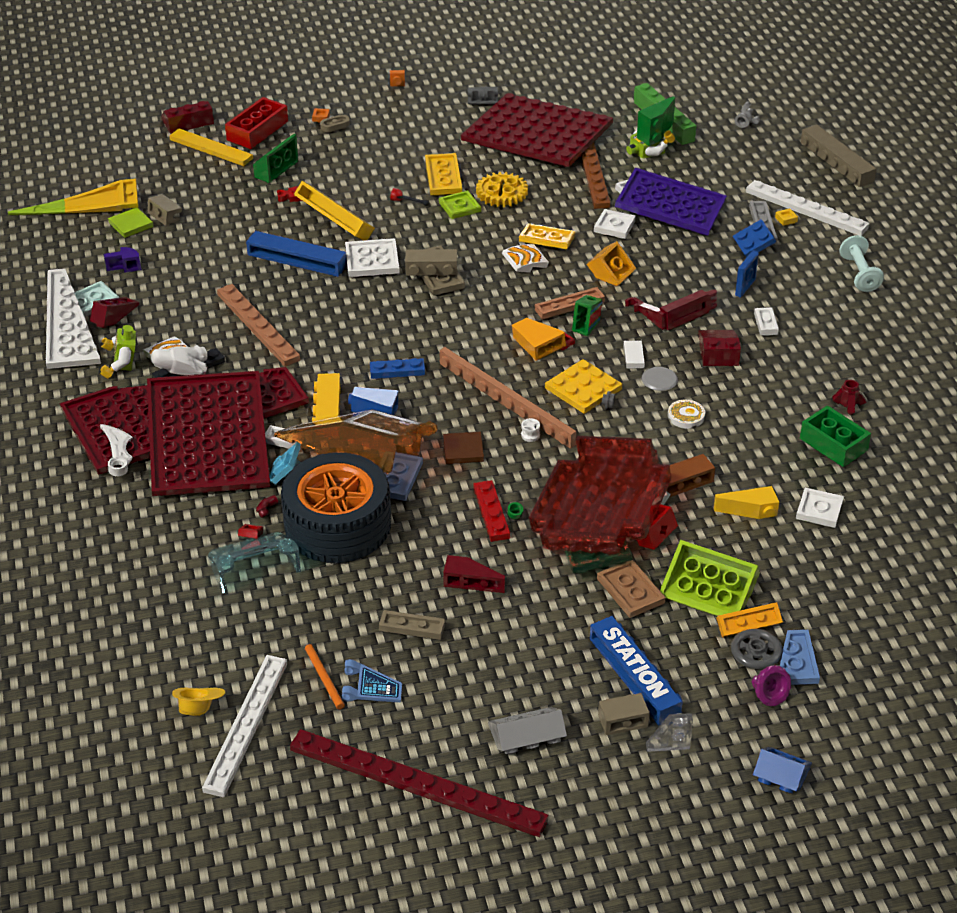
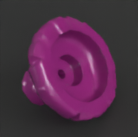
M768 666L761 670L759 675H755L751 681L757 698L767 706L779 705L786 700L790 693L791 678L785 668L781 666Z

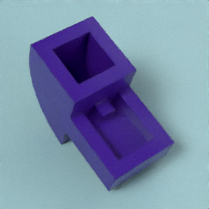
M120 247L119 252L104 254L107 271L124 269L125 273L141 270L139 253L133 248Z

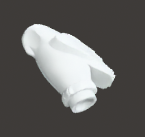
M198 345L194 347L176 346L168 349H154L151 354L152 363L167 369L170 373L186 376L202 375L207 370V365L204 363L207 360V351L204 347H199Z

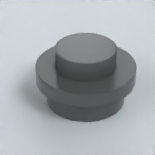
M608 391L607 394H603L602 405H605L607 410L613 408L615 394Z

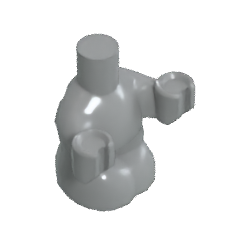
M749 101L743 105L740 114L735 117V124L740 128L747 127L749 123L757 124L760 121L759 116L752 118L753 109L749 108L751 106Z

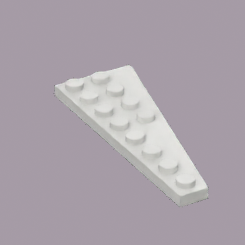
M66 269L48 270L47 369L101 364L100 355L93 342Z

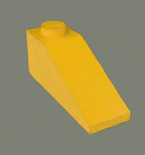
M772 486L715 494L713 509L715 512L762 519L778 515L779 500Z

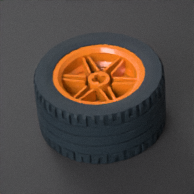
M350 453L320 454L301 462L286 476L281 490L285 533L291 546L302 555L325 563L350 562L371 554L387 539L391 529L389 482L383 470L371 460Z

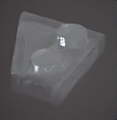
M692 713L668 715L646 742L647 752L690 749L693 725Z

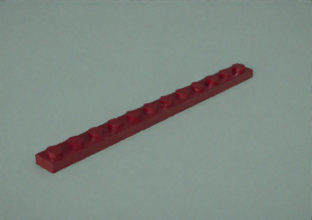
M302 729L298 731L290 744V751L539 838L549 819V814Z

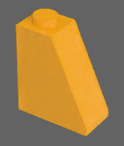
M529 318L512 324L513 338L536 361L566 346L565 333L562 330Z

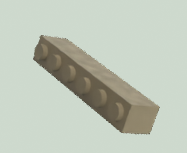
M819 125L802 129L801 143L855 185L862 187L875 181L876 168Z

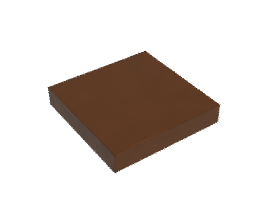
M481 432L443 434L446 464L484 462Z

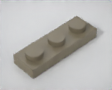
M383 610L379 622V631L441 640L445 627V619L388 610Z

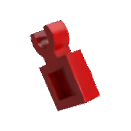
M299 186L288 188V191L277 190L278 202L286 200L290 202L303 201L294 195Z

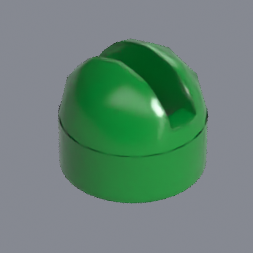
M518 502L510 503L507 509L508 516L513 520L521 518L523 506Z

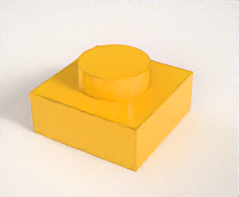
M790 208L775 213V218L783 226L798 222V216Z

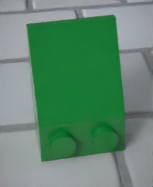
M674 96L638 111V140L651 146L663 139L664 133L674 123Z

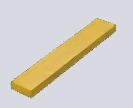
M177 129L169 135L171 141L241 166H245L253 160V154L182 129Z

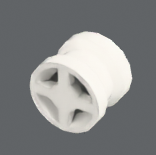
M532 418L525 419L521 424V437L524 441L535 442L540 438V422Z

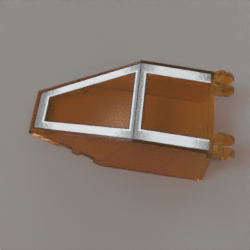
M371 409L293 425L275 432L274 436L289 443L299 442L301 443L300 447L308 449V446L314 448V453L319 455L327 453L360 455L374 462L384 473L389 474L393 469L396 452L419 457L422 436L435 434L438 427L436 423L431 421L422 423Z

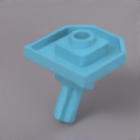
M296 442L282 456L276 458L269 475L271 483L276 484L283 477L286 478L289 472L301 463L297 459L302 446L300 443Z

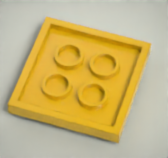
M584 359L545 382V389L583 414L601 404L603 394H607L608 391L616 394L622 390L623 386L621 382Z

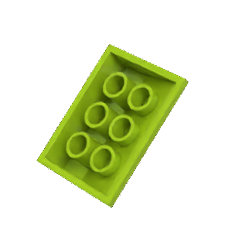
M680 540L660 592L665 596V599L714 616H719L744 609L754 590L760 572L758 565Z

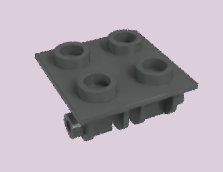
M468 87V104L493 105L498 102L497 87Z

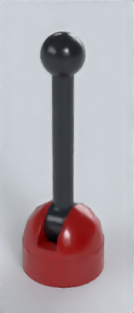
M393 188L391 191L390 200L398 202L403 198L423 203L424 206L429 204L427 199L420 200L403 195L400 189Z

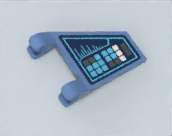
M348 659L345 661V674L354 675L359 673L358 690L351 686H344L342 688L343 701L349 702L360 699L401 703V682L354 660Z

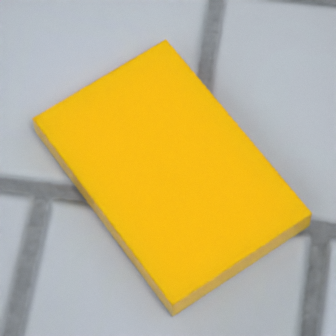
M527 224L519 235V242L568 249L575 238V231Z

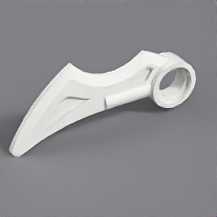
M100 424V428L110 441L113 458L108 461V471L113 476H123L128 472V465L133 458L126 450V445L133 437L118 428ZM122 465L120 468H114L113 466Z

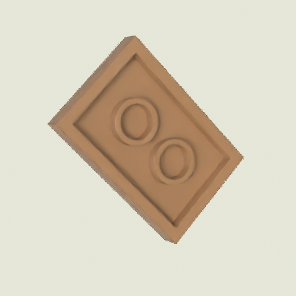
M632 559L597 573V580L629 618L665 604V596Z

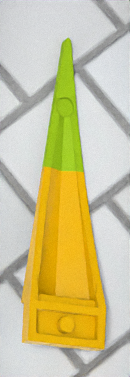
M136 179L119 180L65 199L8 211V215L123 211V209L138 208Z

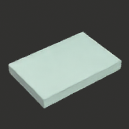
M102 281L74 292L84 317L91 315L93 301L119 298Z

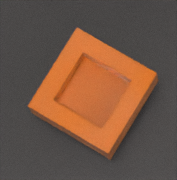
M390 70V86H405V70Z
M315 108L312 122L320 123L323 119L329 118L330 109Z

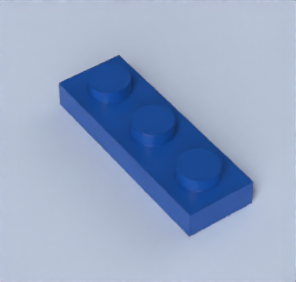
M424 358L370 362L371 379L425 375Z

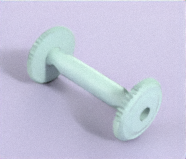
M854 235L842 242L839 249L840 255L849 261L854 260L860 271L854 280L855 287L862 292H870L882 284L884 274L878 267H869L864 258L869 247L867 239L863 236Z

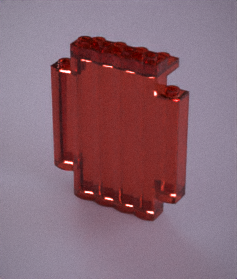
M577 436L575 441L579 456L577 460L557 461L529 516L531 530L540 534L542 546L548 550L563 549L570 552L582 550L588 553H620L626 537L634 540H641L647 537L672 479L670 466L659 464L658 453L653 448L652 439Z

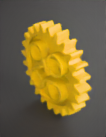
M499 172L497 175L492 173V176L487 174V178L482 177V180H478L476 194L480 201H485V204L491 203V206L496 204L497 207L509 205L511 207L512 203L518 205V201L523 202V199H526L528 184L527 181H523L524 178H519V175L513 176V173L507 175V172L504 174Z

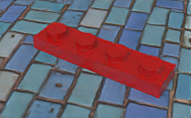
M493 481L473 483V489L490 542L510 539V531Z

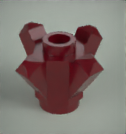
M846 380L841 388L832 396L833 402L846 407L849 415L855 413L856 404L861 406L867 403L859 389V383L855 380Z

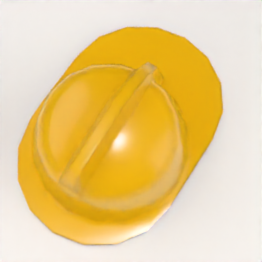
M185 687L173 690L172 695L178 698L179 712L181 714L200 716L209 710L213 699L225 695V690L221 688Z

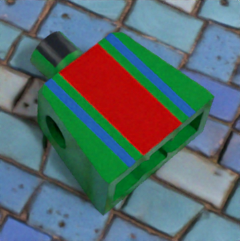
M585 295L575 301L573 332L586 336L591 333L600 321L602 299Z

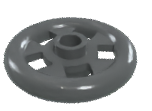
M747 629L734 637L731 643V652L734 658L742 665L752 669H764L775 665L780 660L782 645L778 638L768 631ZM750 638L751 640L747 644L743 641ZM746 649L747 654L743 655L740 650ZM767 650L774 651L773 655H768ZM753 658H762V660H753Z

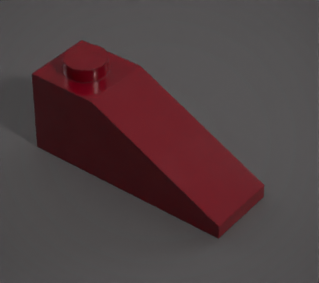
M128 297L93 301L90 321L96 323V326L100 328L115 325L139 306V302Z
M447 555L443 571L444 587L505 593L504 575L468 557Z

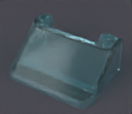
M274 532L260 536L258 539L252 538L211 550L208 554V560L221 593H226L223 573L233 569L234 561L279 549L282 554L289 555L296 572H301L299 549L295 541L283 533Z

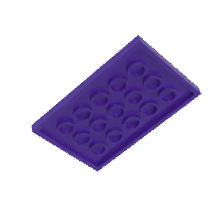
M635 168L618 196L615 207L708 236L726 201L727 195Z

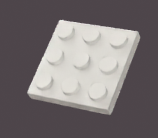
M395 238L345 242L349 277L399 273Z

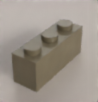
M457 249L406 250V276L457 275Z

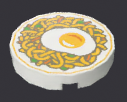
M678 400L669 406L668 418L673 425L690 429L692 426L697 425L696 427L704 422L705 410L701 404L693 400Z

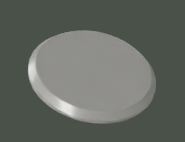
M653 367L643 373L642 382L652 390L666 391L677 385L678 377L675 372L668 368Z

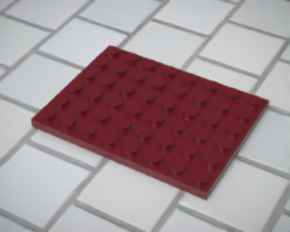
M507 93L461 134V141L570 167L613 124V117Z
M259 371L147 378L152 496L270 487Z

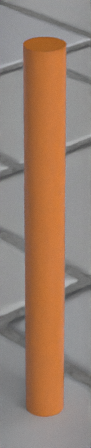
M312 644L306 645L305 651L338 710L344 708L345 704Z

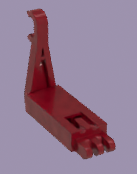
M699 290L660 308L644 303L635 297H630L625 300V307L634 305V312L640 311L662 330H671L716 308L717 290H710L708 292Z

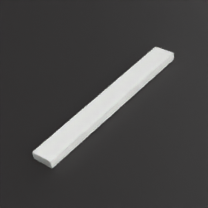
M266 655L202 787L203 793L225 797L287 666V659Z

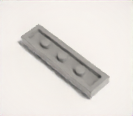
M750 201L749 208L753 222L755 223L762 219L776 240L774 244H777V235L766 201Z

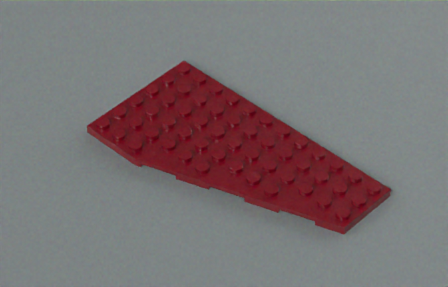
M287 367L263 369V372L259 373L264 419L309 404L308 396ZM147 385L127 388L111 386L60 403L64 416L98 475L108 472V461L113 458L110 441L100 428V424L118 428L133 437L126 445L127 452L133 457L129 464L150 457ZM115 465L113 467L120 468L122 465Z

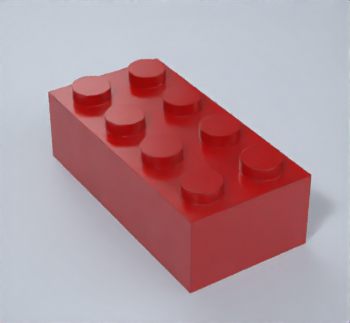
M262 97L225 124L227 141L252 149L288 122L287 105Z

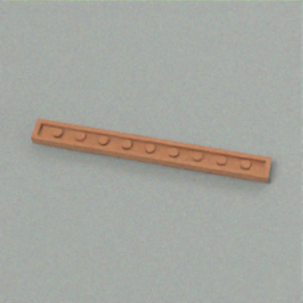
M446 347L440 349V364L469 384H472L520 417L538 420L540 422V429L558 440L561 444L570 449L576 445V431Z

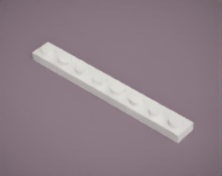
M754 180L746 188V193L785 208H790L793 211L862 236L869 229V223L862 219L764 184L761 181Z

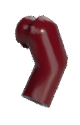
M272 495L261 500L256 507V513H259L261 518L269 514L267 508L279 503L277 497Z

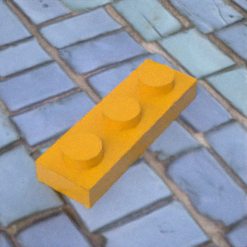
M777 602L716 617L722 638L736 635L747 629H762L783 623Z

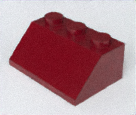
M208 101L164 110L161 116L170 134L177 129L190 130L214 124L213 110Z

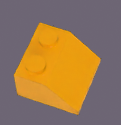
M618 241L603 248L586 264L597 279L615 286L622 283L636 269Z

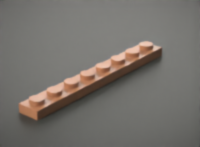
M233 284L217 289V295L284 367L300 361L299 353Z

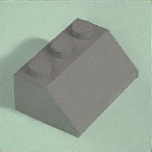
M554 707L488 721L497 749L505 751V754L517 752L518 747L526 746V749L540 746L539 742L557 743L561 741V737L567 736L562 710Z

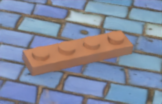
M598 287L537 303L535 304V311L541 319H546L574 311L575 301L585 295L600 298L602 303L605 302V296Z

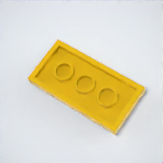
M456 153L425 155L430 195L439 196L462 192Z

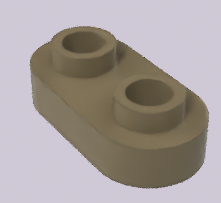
M338 115L323 119L320 122L321 130L331 133L335 130L345 129L350 125V118L347 115Z

